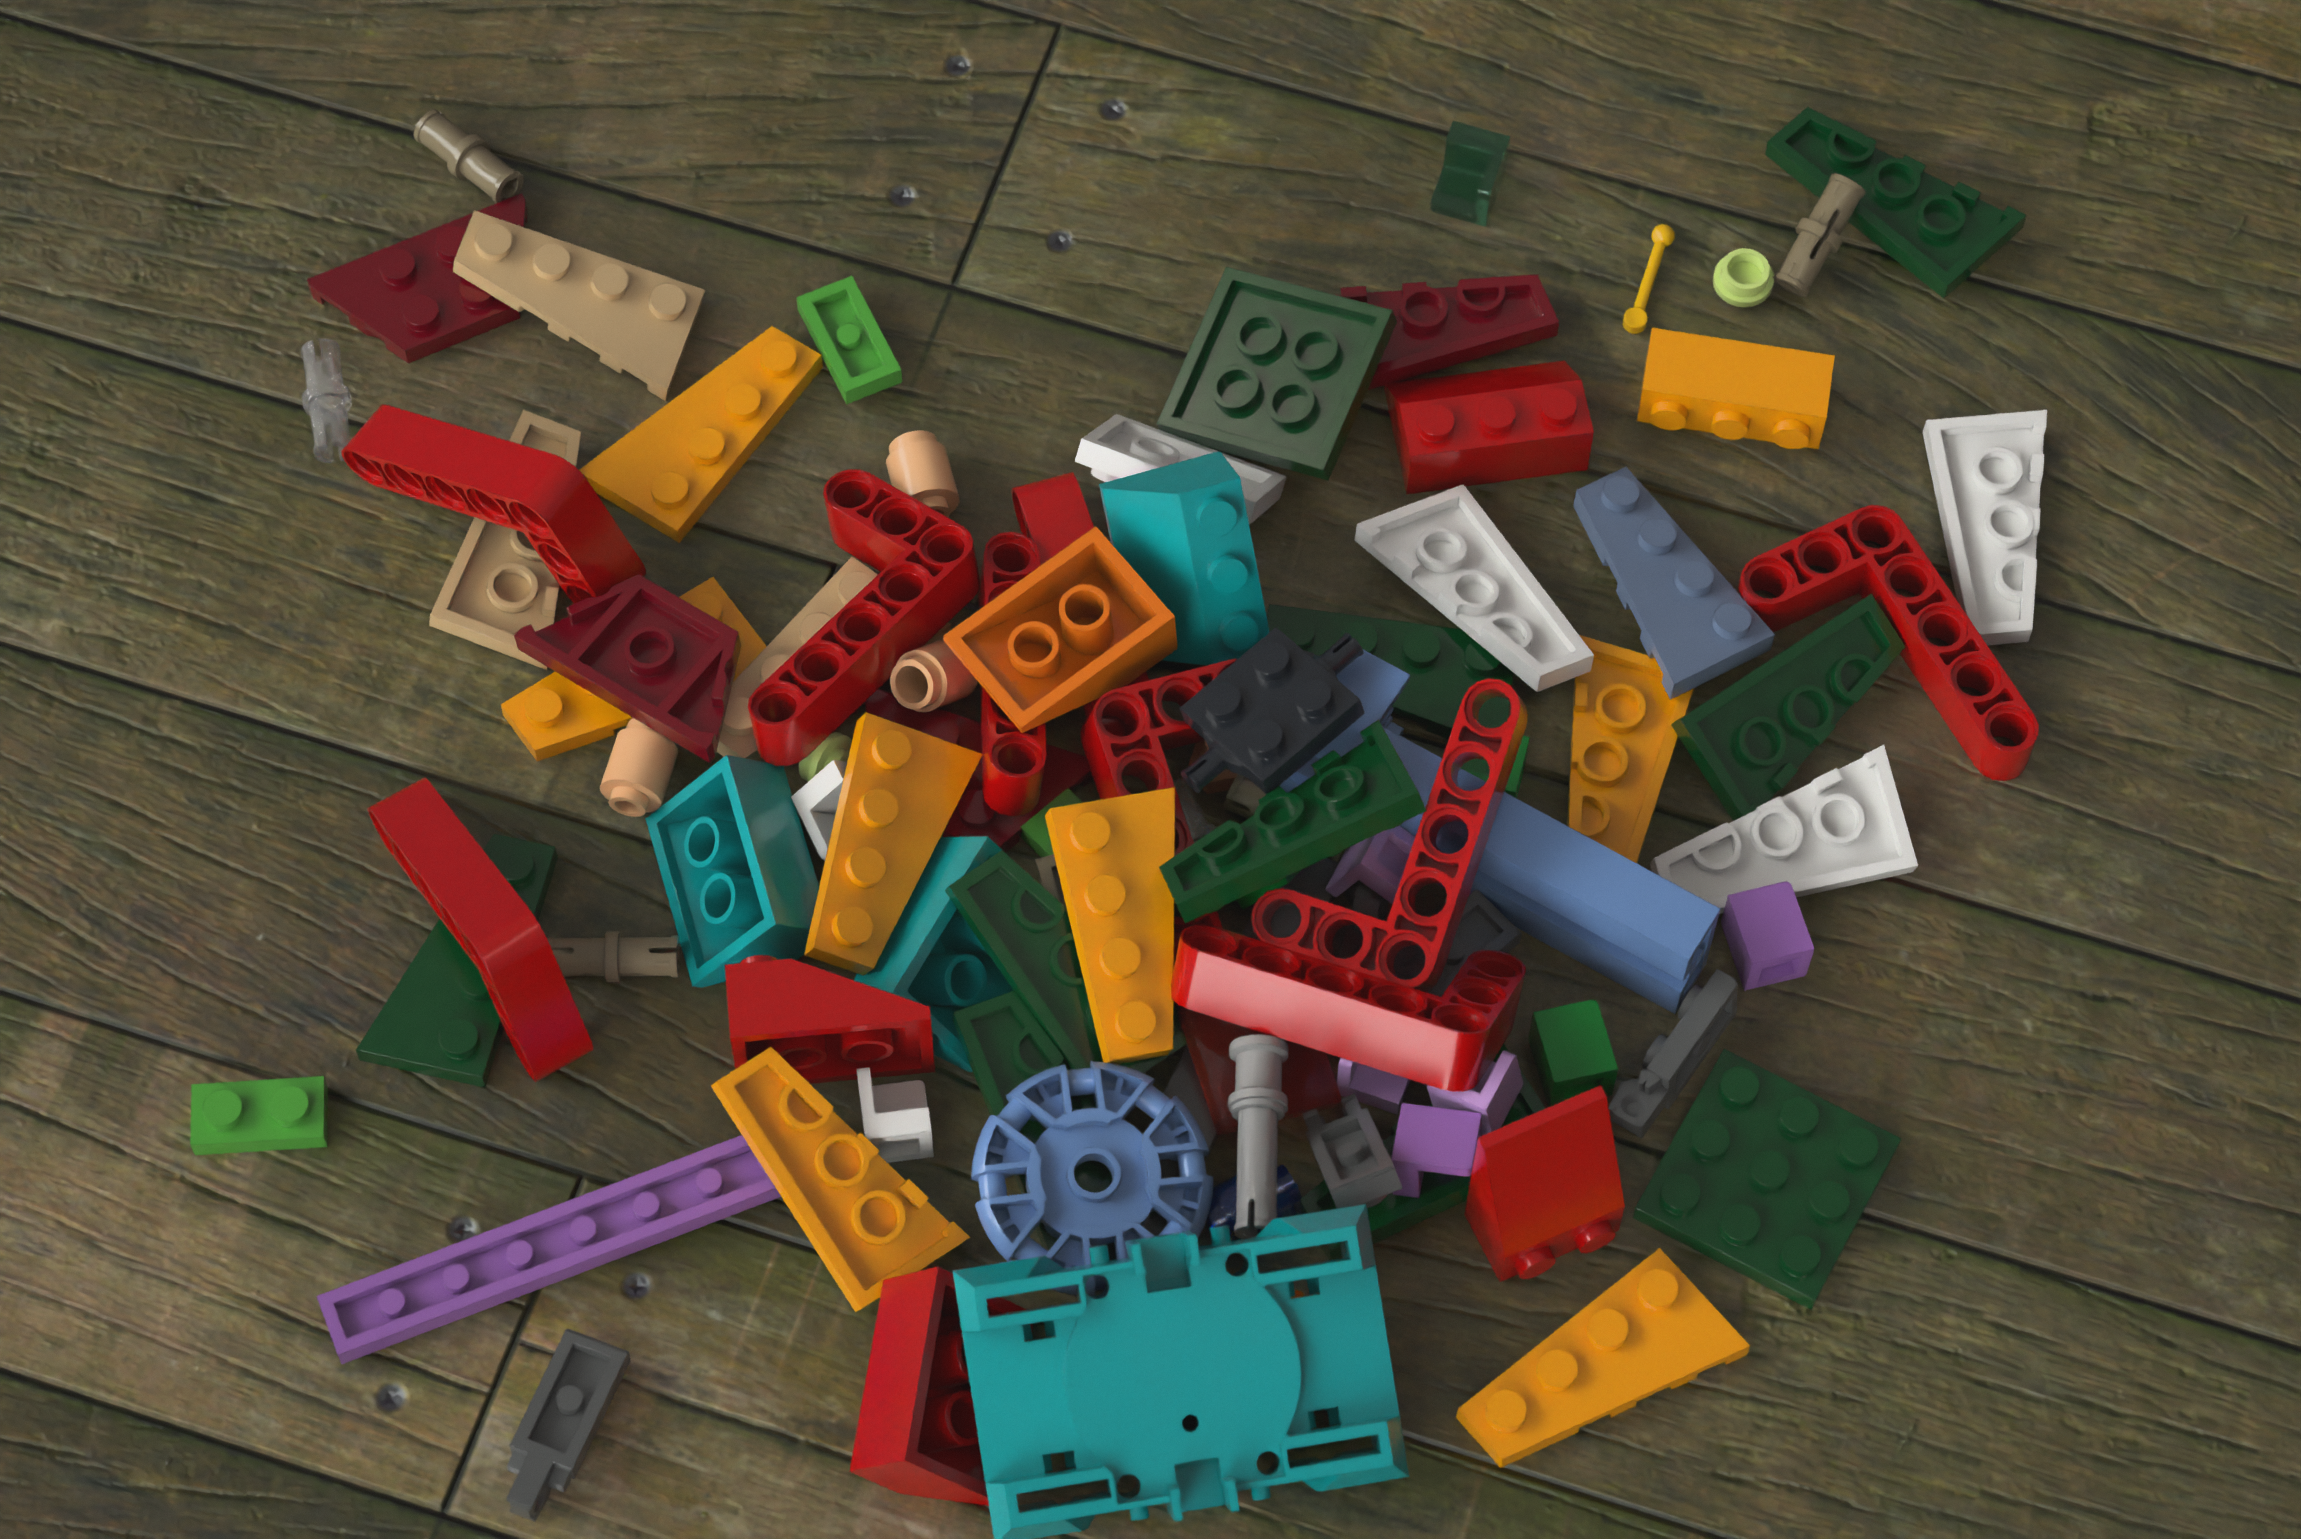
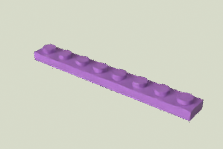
M740 1135L316 1297L341 1364H344L781 1197L744 1137Z

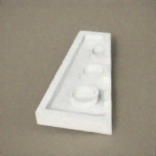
M1464 484L1357 524L1355 541L1536 692L1591 671L1594 658L1592 651Z
M1882 745L1840 769L1835 768L1813 779L1810 784L1783 797H1776L1730 823L1726 822L1655 857L1650 866L1653 873L1720 908L1719 914L1724 912L1727 897L1730 894L1786 881L1792 885L1795 896L1800 897L1911 873L1918 867L1885 746Z

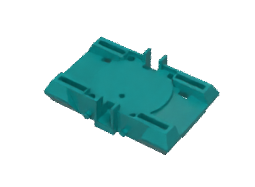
M1366 1204L1275 1218L1256 1237L1231 1241L1228 1225L1210 1228L1211 1245L1198 1246L1197 1235L1191 1231L1125 1241L1128 1258L1109 1260L1107 1245L1094 1246L1089 1248L1091 1264L1068 1268L1061 1267L1047 1256H1039L953 1270L994 1539H1036L1084 1531L1088 1529L1095 1515L1127 1509L1130 1511L1132 1521L1149 1518L1148 1506L1166 1503L1167 1512L1174 1521L1183 1520L1182 1512L1225 1505L1231 1512L1240 1511L1237 1491L1251 1489L1253 1500H1263L1271 1498L1270 1486L1303 1481L1315 1491H1326L1409 1477ZM1340 1242L1341 1259L1264 1272L1258 1271L1256 1255ZM1233 1253H1240L1243 1258L1241 1270L1237 1273L1229 1274L1225 1267L1227 1257ZM1095 1275L1103 1276L1106 1282L1104 1291L1097 1296L1088 1295L1086 1291L1088 1279ZM1306 1279L1308 1294L1314 1295L1290 1299V1297L1296 1296L1293 1281ZM1070 1285H1075L1078 1302L988 1315L986 1299ZM1044 1322L1046 1337L1055 1336L1026 1341L1032 1339L1031 1323ZM1327 1409L1329 1425H1340L1311 1430V1428L1316 1427L1314 1411ZM1187 1415H1194L1196 1418L1195 1425L1190 1429L1183 1428V1418ZM1371 1436L1372 1447L1338 1452L1331 1459L1320 1460L1314 1456L1288 1461L1287 1449ZM1266 1451L1273 1452L1274 1462L1272 1466L1265 1470H1259L1257 1468L1258 1457ZM1064 1452L1066 1468H1076L1045 1473L1053 1470L1050 1454ZM1127 1474L1136 1476V1485L1131 1491L1122 1493L1117 1490V1482L1122 1476ZM1106 1480L1107 1491L1073 1496L1070 1502L1057 1503L1054 1500H1047L1018 1505L1016 1494Z

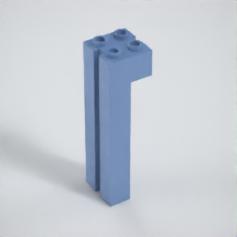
M1363 650V655L1357 657L1336 676L1338 681L1360 699L1365 714L1283 782L1280 787L1288 793L1315 775L1311 764L1332 750L1341 757L1364 742L1360 731L1379 719L1426 807L1442 758L1402 737L1404 728L1391 722L1393 718L1391 714L1394 709L1392 706L1408 684L1410 674ZM1461 768L1458 772V785L1463 790H1477L1486 783ZM1505 792L1469 893L1471 894L1474 890L1480 891L1516 928L1673 1014H1676L1706 965L1720 913V908ZM1423 813L1404 821L1400 826L1413 836H1416ZM1452 821L1442 826L1436 838L1438 850L1442 853L1451 854L1462 849L1468 840L1469 832L1467 825L1460 821Z

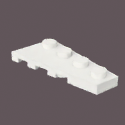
M2047 410L1926 420L1923 429V437L1956 598L1987 645L2028 642L2033 630L2037 571L2036 546L2040 527L2041 508H2039L2044 467L2043 442L2047 423Z

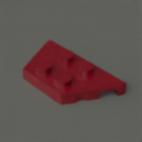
M522 193L478 210V212L524 228L525 223L528 222L526 200ZM473 213L307 279L310 293L314 300L322 305L327 301L345 313L352 326L367 336L382 340L386 345V349L408 364L521 318V312L516 311L453 272L455 256Z
M637 574L612 586L602 596L588 597L566 607L568 617L536 632L530 624L521 628L514 635L518 650L705 761L710 763L716 756L741 649L739 633L735 629Z
M877 689L865 701L867 713L982 754L981 722L941 709H935L930 712H918L904 707L896 700L892 693ZM1046 744L1047 756L1039 802L1032 811L1020 816L1002 815L991 809L985 802L982 790L981 757L941 837L988 836L1005 853L1008 852L1019 842L1022 833L1021 826L1067 788L1073 790L1080 783L1085 787L1094 779L1087 757Z

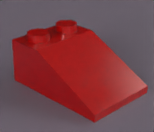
M755 955L743 959L738 964L725 965L729 1031L735 1069L772 1047L809 1084L858 1080L856 1069L870 1067L871 1078L935 1072L929 1006L794 959L778 960L769 955Z
M1601 1085L1478 1137L1464 1215L1499 1282L1519 1275L1521 1279L1536 1277L1550 1269L1556 1263V1258L1576 1249H1579L1581 1253H1590L1602 1248L1615 1238V1232L1619 1231L1625 1203L1607 1096Z

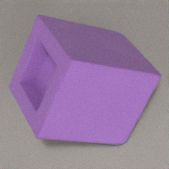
M1785 881L1728 895L1721 924L1744 991L1806 976L1814 952V946L1792 885Z
M1402 1103L1391 1160L1403 1189L1393 1192V1195L1419 1198L1424 1171L1465 1177L1470 1176L1478 1137L1482 1136V1113Z

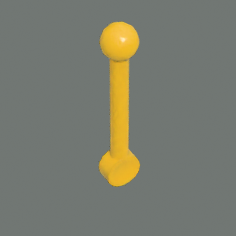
M1667 224L1656 226L1651 233L1654 246L1634 306L1624 313L1623 327L1631 334L1643 332L1647 325L1648 316L1645 308L1665 248L1670 246L1675 239L1674 230Z

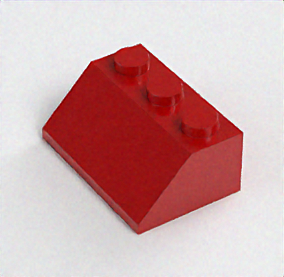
M1565 360L1385 385L1384 391L1406 495L1451 489L1462 484L1466 487L1588 470L1594 430L1582 379Z
M934 1267L884 1279L849 1472L899 1494L989 1506L953 1273L940 1267ZM1002 1297L986 1299L988 1315L1027 1310ZM1033 1323L1030 1324V1326H1031V1333H1032V1329H1033Z

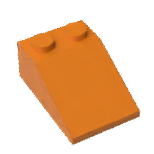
M1096 526L943 635L947 646L1021 733L1094 701L1110 690L1130 684L1178 649L1175 616Z

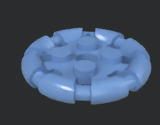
M1091 1061L1090 1068L1067 1070L1065 1064L1040 1072L1015 1087L1006 1095L1008 1104L999 1115H990L978 1138L972 1161L971 1179L979 1182L981 1198L980 1201L975 1203L979 1220L996 1250L1007 1262L1013 1259L1020 1260L1047 1256L1061 1267L1068 1268L1091 1264L1090 1245H1103L1114 1242L1116 1260L1128 1258L1125 1241L1154 1236L1143 1227L1152 1210L1163 1217L1167 1223L1159 1235L1191 1231L1197 1235L1198 1239L1210 1212L1214 1178L1206 1174L1204 1156L1210 1153L1206 1139L1197 1121L1184 1103L1176 1095L1170 1099L1154 1087V1078L1135 1069L1107 1062ZM1093 1094L1096 1108L1072 1111L1071 1096ZM1136 1106L1154 1119L1143 1134L1135 1126L1124 1120ZM1028 1120L1037 1121L1047 1129L1035 1144L1019 1132ZM1170 1159L1178 1161L1180 1177L1161 1179L1160 1160ZM1098 1161L1104 1164L1111 1172L1112 1183L1101 1192L1085 1191L1075 1180V1169L1083 1162ZM1026 1174L1027 1194L1007 1196L1005 1179L1014 1175ZM1041 1222L1051 1236L1058 1238L1049 1251L1030 1237ZM1101 1275L1092 1276L1086 1283L1087 1294L1095 1296V1291L1104 1290L1106 1287L1105 1279ZM1075 1285L1051 1288V1290L1059 1293L1077 1296Z

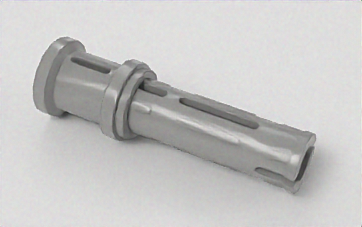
M1268 1035L1242 1036L1229 1044L1230 1059L1236 1063L1235 1092H1232L1228 1097V1107L1232 1117L1238 1120L1237 1205L1234 1233L1240 1239L1256 1237L1258 1229H1264L1273 1219L1277 1218L1278 1121L1288 1111V1097L1282 1092V1063L1289 1058L1288 1043L1283 1039Z

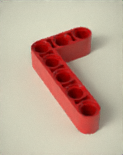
M383 404L341 451L346 464L359 477L376 487L523 532L573 604L588 597L602 596L612 586L637 574L643 577L646 575V568L589 481L573 464L560 456Z
M848 469L830 477L824 486L823 496L834 543L842 550L877 569L880 573L750 696L748 711L759 756L767 763L775 766H789L805 759L890 678L893 668L903 654L924 646L979 591L980 578L971 533L962 525L873 474L860 469Z
M1880 505L1862 507L1758 555L1746 563L1741 573L1737 592L1772 632L1787 627L1857 593L1862 598L1872 594L1906 646L1900 652L1901 657L1976 769L1982 775L1997 781L2015 779L2023 773L2038 737L2039 724L2037 719L1910 530L1894 510ZM1863 541H1874L1883 548H1871L1865 545ZM1809 566H1821L1827 569L1829 573H1817L1811 570ZM1895 590H1908L1915 595V597H1904L1898 594ZM1755 591H1768L1774 594L1776 598H1763L1757 595ZM1927 638H1939L1949 646H1937ZM1972 687L1978 690L1982 696H1971L1964 693L1960 688ZM1993 737H2006L2017 746H2004Z
M1237 659L1116 688L1104 693L1098 699L1083 722L1080 733L1082 745L1101 800L1132 795L1122 783V776L1127 775L1141 779L1148 788V792L1175 787L1163 751L1204 741L1205 739L1185 721H1177L1170 718L1162 708V702L1172 701L1183 706ZM1112 716L1120 719L1128 729V736L1119 737L1111 734L1104 727L1102 717ZM1176 788L1174 856L1194 844ZM1217 911L1204 914L1187 923L1184 922L1182 917L1174 916V966L1182 930L1194 925H1209L1222 928Z
M1488 678L1477 681L1468 688L1464 695L1425 807L1426 812L1423 813L1387 921L1290 889L1277 888L1267 891L1258 898L1252 910V926L1261 941L1423 992L1429 991L1437 984L1443 973L1527 726L1528 713L1525 703L1511 685L1500 679ZM1494 697H1503L1509 700L1511 713L1504 724L1496 728H1486L1480 725L1478 716L1483 703ZM1473 759H1482L1488 762L1490 773L1485 785L1473 791L1459 788L1457 777L1463 764ZM1452 821L1465 823L1469 833L1464 847L1458 852L1451 854L1440 852L1436 844L1437 833L1440 828ZM1431 883L1442 884L1447 893L1444 908L1436 915L1430 917L1420 916L1415 907V898L1419 890ZM1288 904L1296 905L1301 915L1300 926L1291 936L1277 938L1271 928L1272 916L1281 906ZM1357 925L1363 935V943L1359 952L1350 958H1337L1332 948L1334 935L1344 926ZM1411 945L1420 946L1426 958L1422 972L1412 979H1399L1394 970L1396 955L1404 947Z
M424 777L368 807L370 818L389 852L478 968L508 1038L519 1060L533 1081L537 1082L593 1051L594 1048L552 948L537 919L429 780Z
M1194 925L1182 930L1171 982V997L1178 1005L1189 1010L1435 1088L1452 1092H1464L1472 1090L1478 1085L1513 1030L1526 967L1518 958L1505 952L1496 950L1475 951L1469 955L1444 994L1439 997L1209 925Z

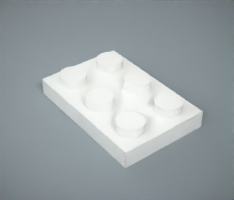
M1115 414L1081 439L1075 462L1091 467V474L1094 477L1108 482L1218 451ZM1222 453L1240 476L1250 525L1280 499L1287 476Z

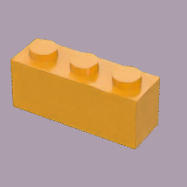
M1652 328L1645 362L1637 422L1650 423L1664 430H1679L1683 428L1709 432L1728 440L1748 438L1773 442L1786 449H1801L1804 447L1819 449L1827 419L1835 355Z

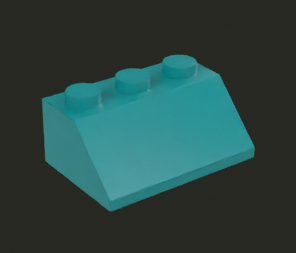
M1220 451L1099 484L1111 544L1175 616L1178 649L1161 661L1211 665L1231 659H1238L1269 633L1241 479Z
M726 755L646 818L693 987L703 988L726 982L725 965L738 964L750 956L769 955L778 960H797L805 953L819 885L797 810L791 799L792 793L784 766H775L766 762Z
M988 836L940 838L874 969L864 976L857 974L853 979L929 1006L934 1055L968 1072L973 1071L952 1021L953 1012L1014 991L945 892L949 885L1002 851Z

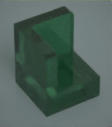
M1453 121L1446 138L1443 168L1431 198V211L1486 227L1506 172L1511 136Z

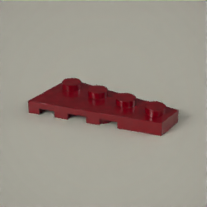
M1538 274L1460 279L1457 287L1442 288L1427 287L1426 282L1402 283V290L1367 293L1366 286L1340 288V295H1337L1391 309L1397 320L1368 390L1558 336L1559 320Z

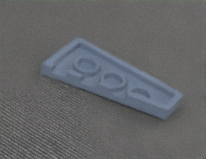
M1627 467L1576 490L1573 507L1602 565L1610 567L1618 583L1616 593L1624 609H1631L1641 629L1640 641L1649 659H1656L1663 673L1661 683L1670 700L1771 650L1775 634Z

